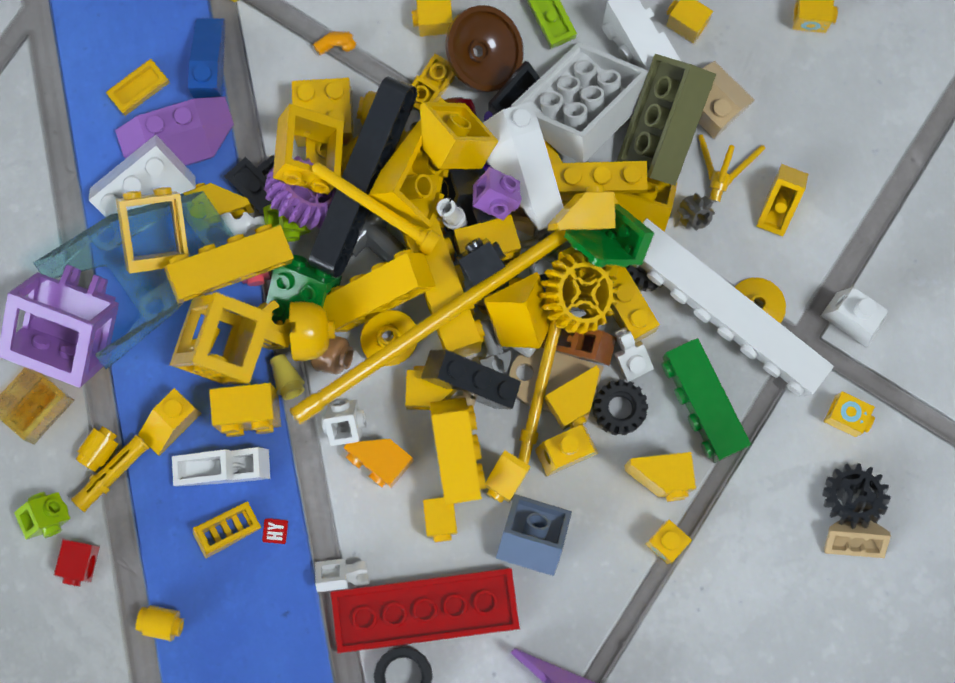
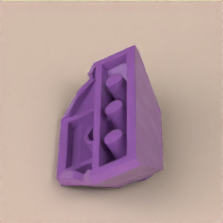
M225 97L196 98L138 115L115 131L124 158L129 157L154 135H157L181 162L188 166L214 158L234 123Z

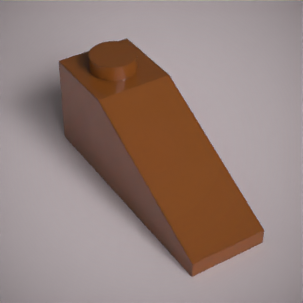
M561 328L556 352L609 366L616 337L601 330L578 334L576 331L568 333L565 331V328ZM546 334V337H545V339H544V341H543V343H542V345H541V348H544V346H545L547 334Z

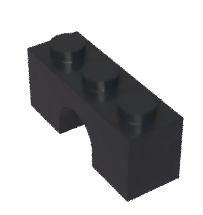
M430 350L421 379L445 389H455L471 394L472 400L494 409H513L521 384L520 380L449 350Z

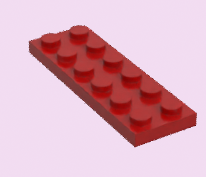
M512 568L331 592L337 653L520 629Z

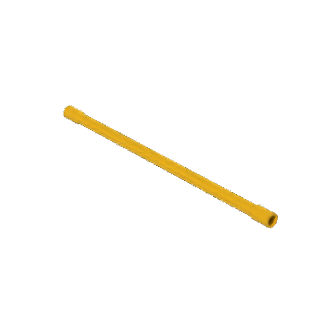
M615 197V204H619L618 200ZM566 230L554 231L507 263L505 268L473 286L341 377L293 406L289 410L295 420L301 425L320 412L331 401L568 241L564 237Z

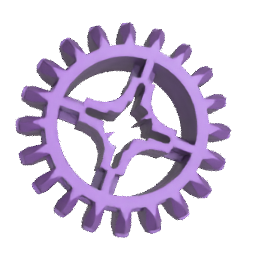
M298 155L293 159L310 165L314 164L311 163L309 158L303 161ZM273 167L267 175L264 190L267 192L265 199L271 201V209H277L279 211L278 217H286L288 224L291 222L297 223L299 229L304 225L309 230H312L314 227L321 229L337 189L334 187L327 195L313 192L311 189L286 184L284 181L273 178Z

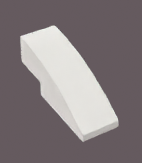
M255 447L172 456L173 486L209 485L270 479L269 449Z

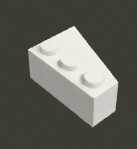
M608 0L602 28L607 38L613 39L619 47V54L624 61L648 71L655 53L681 61L665 32L659 33L650 18L654 16V13L650 7L645 10L640 0Z
M154 135L90 187L89 201L111 221L118 218L116 199L123 198L124 192L141 191V195L154 194L153 189L171 187L172 192L177 191L182 194L196 188L195 175L157 135ZM153 204L127 207V214Z

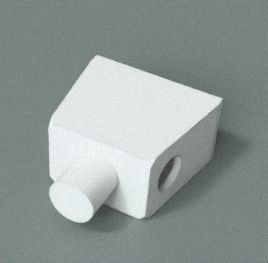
M851 287L837 292L821 314V317L867 348L884 324L889 311L857 288Z

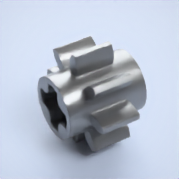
M697 193L687 196L682 200L680 208L677 209V212L681 215L679 221L686 228L691 226L695 231L708 226L715 214L711 208L713 203L707 196L701 198Z

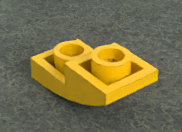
M434 53L420 76L417 75L411 84L417 88V97L413 107L419 111L422 102H433L436 97L442 96L455 78V74L448 61Z

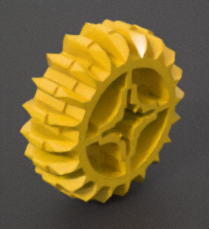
M581 252L563 255L561 261L555 260L552 262L553 269H547L544 272L549 280H544L540 283L543 287H546V292H542L539 296L547 300V303L541 308L551 310L547 319L550 321L556 320L555 326L565 328V331L568 333L576 331L578 334H585L587 331L598 330V325H605L607 323L605 316H612L614 314L610 306L619 303L613 299V294L618 293L620 290L612 287V283L617 278L608 276L612 268L609 266L597 267L592 265ZM577 268L581 269L589 277L581 279L579 276H575L572 271ZM578 307L580 310H584L586 314L579 318L569 310Z

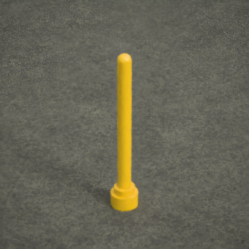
M314 163L311 170L315 175L416 241L415 244L419 246L418 250L429 256L441 235L432 229L430 232L425 228L422 231L321 163Z

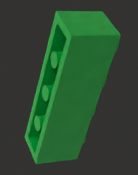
M696 338L666 352L662 357L664 362L661 363L663 371L668 379L673 378L677 386L674 389L675 395L681 405H686L690 413L687 416L688 421L695 432L699 431L703 439L701 447L708 459L712 458L714 463L751 446L699 339Z

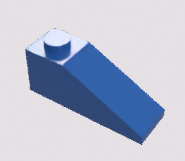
M196 18L189 58L188 89L194 99L223 97L224 18Z

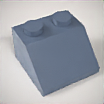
M515 494L496 559L554 576L563 551L572 511Z

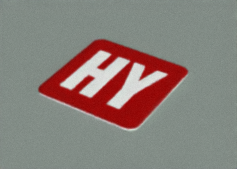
M266 518L264 520L262 541L285 544L288 521Z

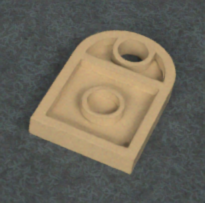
M536 348L530 358L523 354L518 355L510 369L509 376L517 380L520 379L516 375V370L520 366H528L533 371L531 379L527 381L520 380L521 384L516 397L528 406L531 405L544 348ZM555 352L545 396L597 365L600 372L594 393L595 397L604 366ZM544 401L542 410L552 413Z

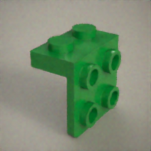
M615 204V229L566 230L564 237L575 250L582 252L594 266L618 265L628 267L629 265L643 264L654 232L620 204Z
M293 255L294 259L291 264L273 270L266 303L268 304L270 301L275 300L279 307L273 310L272 320L275 322L281 320L284 324L286 319H289L290 302H313L323 308L326 294L331 292V288L340 286L342 276L338 278L330 276L311 267L305 257Z

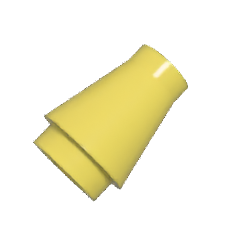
M280 354L270 360L277 394L281 395L284 400H290L301 395L305 390L303 387L305 382L288 361L286 355Z

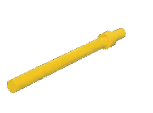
M556 320L550 321L525 429L521 430L519 438L522 442L518 459L526 464H529L533 444H537L539 432L536 431L561 328L555 326Z

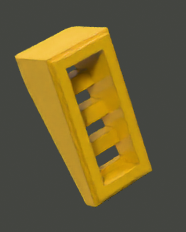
M247 501L194 527L193 535L204 557L208 558L261 529V526ZM240 513L243 514L249 525L245 529L237 516ZM229 519L232 520L238 531L235 534L232 533L227 523ZM220 525L227 538L222 540L215 527ZM208 531L215 542L211 546L204 534Z

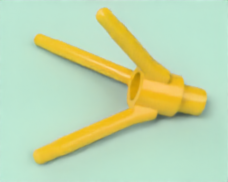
M702 134L698 135L708 169L709 180L711 181L709 188H712L709 199L720 202L722 194L726 192L727 187L765 150V146L761 145L732 173L728 174L727 170L735 147L733 145L729 146L721 171H715L704 136Z

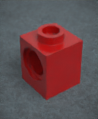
M63 539L54 576L63 577V584L78 587L81 586L82 581L91 582L100 547Z

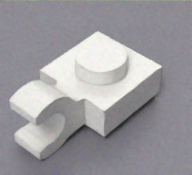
M625 327L614 332L622 349L614 353L627 382L654 369L646 348L641 341L635 343L632 333L630 331L627 332Z
M345 559L315 562L317 592L347 589V582H351L356 586L369 585V574L367 573V562L358 561L346 565Z

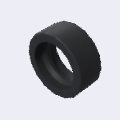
M406 646L393 648L383 654L377 662L374 671V683H386L385 673L390 663L398 658H408L416 662L421 670L422 678L420 683H431L433 678L432 668L426 656L417 649Z

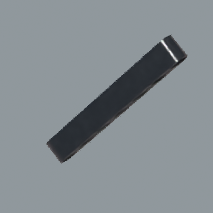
M387 76L378 88L342 175L343 179L368 195L380 171L394 154L416 101L417 88L415 86ZM337 189L311 250L309 265L335 278L340 277L348 265L370 210Z

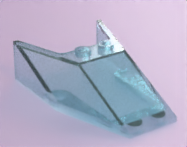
M200 191L181 196L189 257L199 254L198 249L204 246L215 244L216 247L228 244L226 240L234 235L205 193ZM170 201L127 210L134 257L177 251ZM118 213L109 215L33 262L41 274L54 279L62 277L67 264L81 269V272L99 267H107L139 311L140 316L126 335L95 354L106 370L174 314L183 304L177 303L165 269L131 274L126 270Z

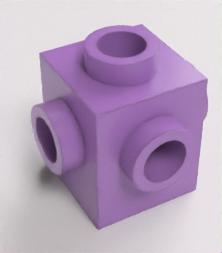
M489 167L473 185V207L501 220H504L512 211H516L521 203L520 181L494 168Z

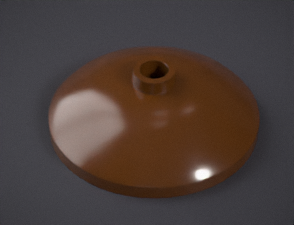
M487 5L473 6L458 14L450 24L445 43L447 60L455 76L467 87L480 92L500 90L522 65L524 51L520 32L511 18L501 10ZM474 48L478 51V56H475Z

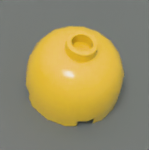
M304 301L290 302L289 322H291L290 344L292 358L294 361L316 359L326 352L330 339H335V321H329L326 311L318 304Z

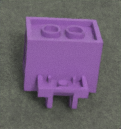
M67 264L60 280L37 272L10 291L7 296L0 336V358L81 388L107 363L119 303L115 302L116 297L105 294L108 280L94 275L88 289L80 287L78 284L81 269ZM21 309L25 311L23 326L16 332L19 311Z

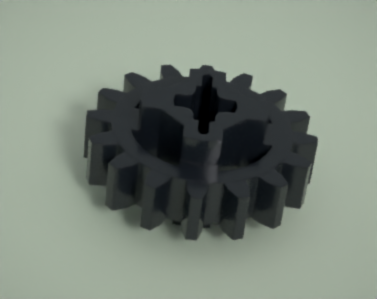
M857 463L855 469H851L849 464H845L843 472L836 468L833 471V477L828 476L825 482L827 487H824L822 496L827 497L823 505L827 508L832 507L829 515L831 518L837 515L841 517L840 525L850 521L851 528L855 529L857 523L861 522L864 528H868L870 520L877 524L881 518L880 515H885L888 509L886 505L889 504L891 496L885 494L889 489V485L880 484L883 476L879 474L874 477L872 475V467L863 471L861 463ZM860 489L859 497L854 502H851L854 494H857Z

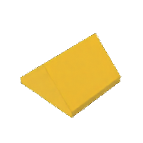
M537 272L484 298L498 343L501 347L541 348L550 326V320L547 319L550 310L541 308L547 303V300L539 296L544 292V289L540 284L541 279Z

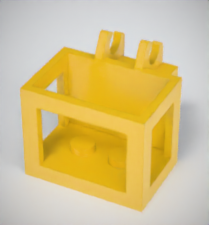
M217 292L194 298L191 301L169 365L223 385L250 383L262 347L268 350L289 347L291 322H289V319H286L284 324L281 320H278L276 324L272 321V312L279 307L275 300L270 301L268 304L264 302L258 307H254ZM202 314L205 317L194 349L188 352L200 315ZM219 321L231 325L232 327L222 356L212 353L208 355Z

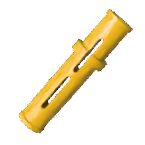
M135 435L96 475L92 474L89 477L90 481L71 498L72 502L83 512H86L103 493L107 494L110 491L109 487L150 447L138 435Z

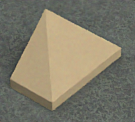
M839 520L829 527L824 546L825 554L885 558L891 534L890 531L870 520L868 528H864L861 522H859L855 529H852L850 521L840 525Z

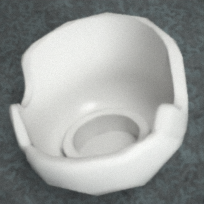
M226 212L218 218L220 229L226 240L238 234H244V237L256 234L255 229L265 225L264 216L253 218L247 212H243L240 219H235L230 212Z

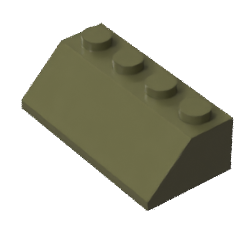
M655 53L616 162L647 161V177L675 186L712 89L716 73Z

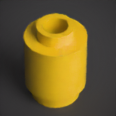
M104 426L100 430L93 428L77 452L79 454L76 460L94 472L99 467L103 468L119 445V443L114 441L117 435Z
M150 605L148 608L141 607L136 620V631L142 632V635L171 642L175 636L179 637L184 626V618H180V611Z

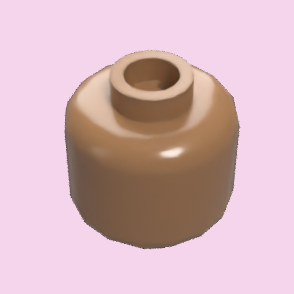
M335 336V339H330L328 349L323 355L310 360L311 365L317 371L338 375L344 369L347 370L353 360V348L350 347L346 338Z

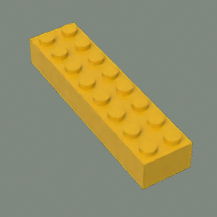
M404 128L395 151L398 149V147L401 145L404 139L408 136L411 130L405 131ZM437 214L432 227L426 229L429 232L432 229L441 235L429 256L425 254L436 287L423 293L431 315L463 294V288H465L462 269L459 264L455 266L453 264L455 261V251L450 237L444 239L443 235H446L445 225L442 216ZM411 223V224L415 225L416 227H418L419 229H421L422 231L424 230L423 227H421V226H419V225H416V224H414V223ZM401 231L407 250H411L412 253H422L418 250L419 246L415 244L416 241ZM474 305L436 330L443 350H449L463 357L481 352V343L484 342L483 337L485 334L480 320L474 321L473 315H475Z

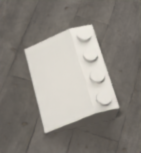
M578 42L523 93L511 107L531 101L544 140L559 153L580 163L586 162L633 115L648 70Z

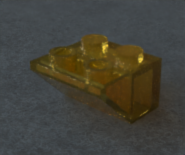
M25 367L0 394V420L21 439L35 445L75 400L47 375Z

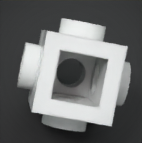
M335 400L328 404L325 416L321 418L324 433L328 435L330 446L360 442L362 430L367 426L365 411L359 410L357 400Z

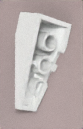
M529 101L503 109L483 122L498 140L486 162L492 168L520 181V195L522 197L520 207L536 228L542 230L548 228V224L563 208V203L533 104Z

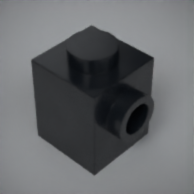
M479 237L464 246L466 251L456 256L474 286L505 268L501 259L506 257L497 242L491 244L487 238L481 240Z

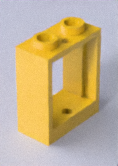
M289 103L278 118L273 178L284 181L289 185L301 186L311 189L313 192L328 195L334 187L315 175L311 170L312 165L292 159L294 134L327 144L326 167L341 177L344 121Z
M171 187L153 189L154 194L141 195V191L124 192L123 198L116 199L125 265L129 274L165 269V266L170 264L169 260L181 254H186L187 258L189 257L181 196L177 191L172 192ZM170 201L177 251L134 257L127 207Z

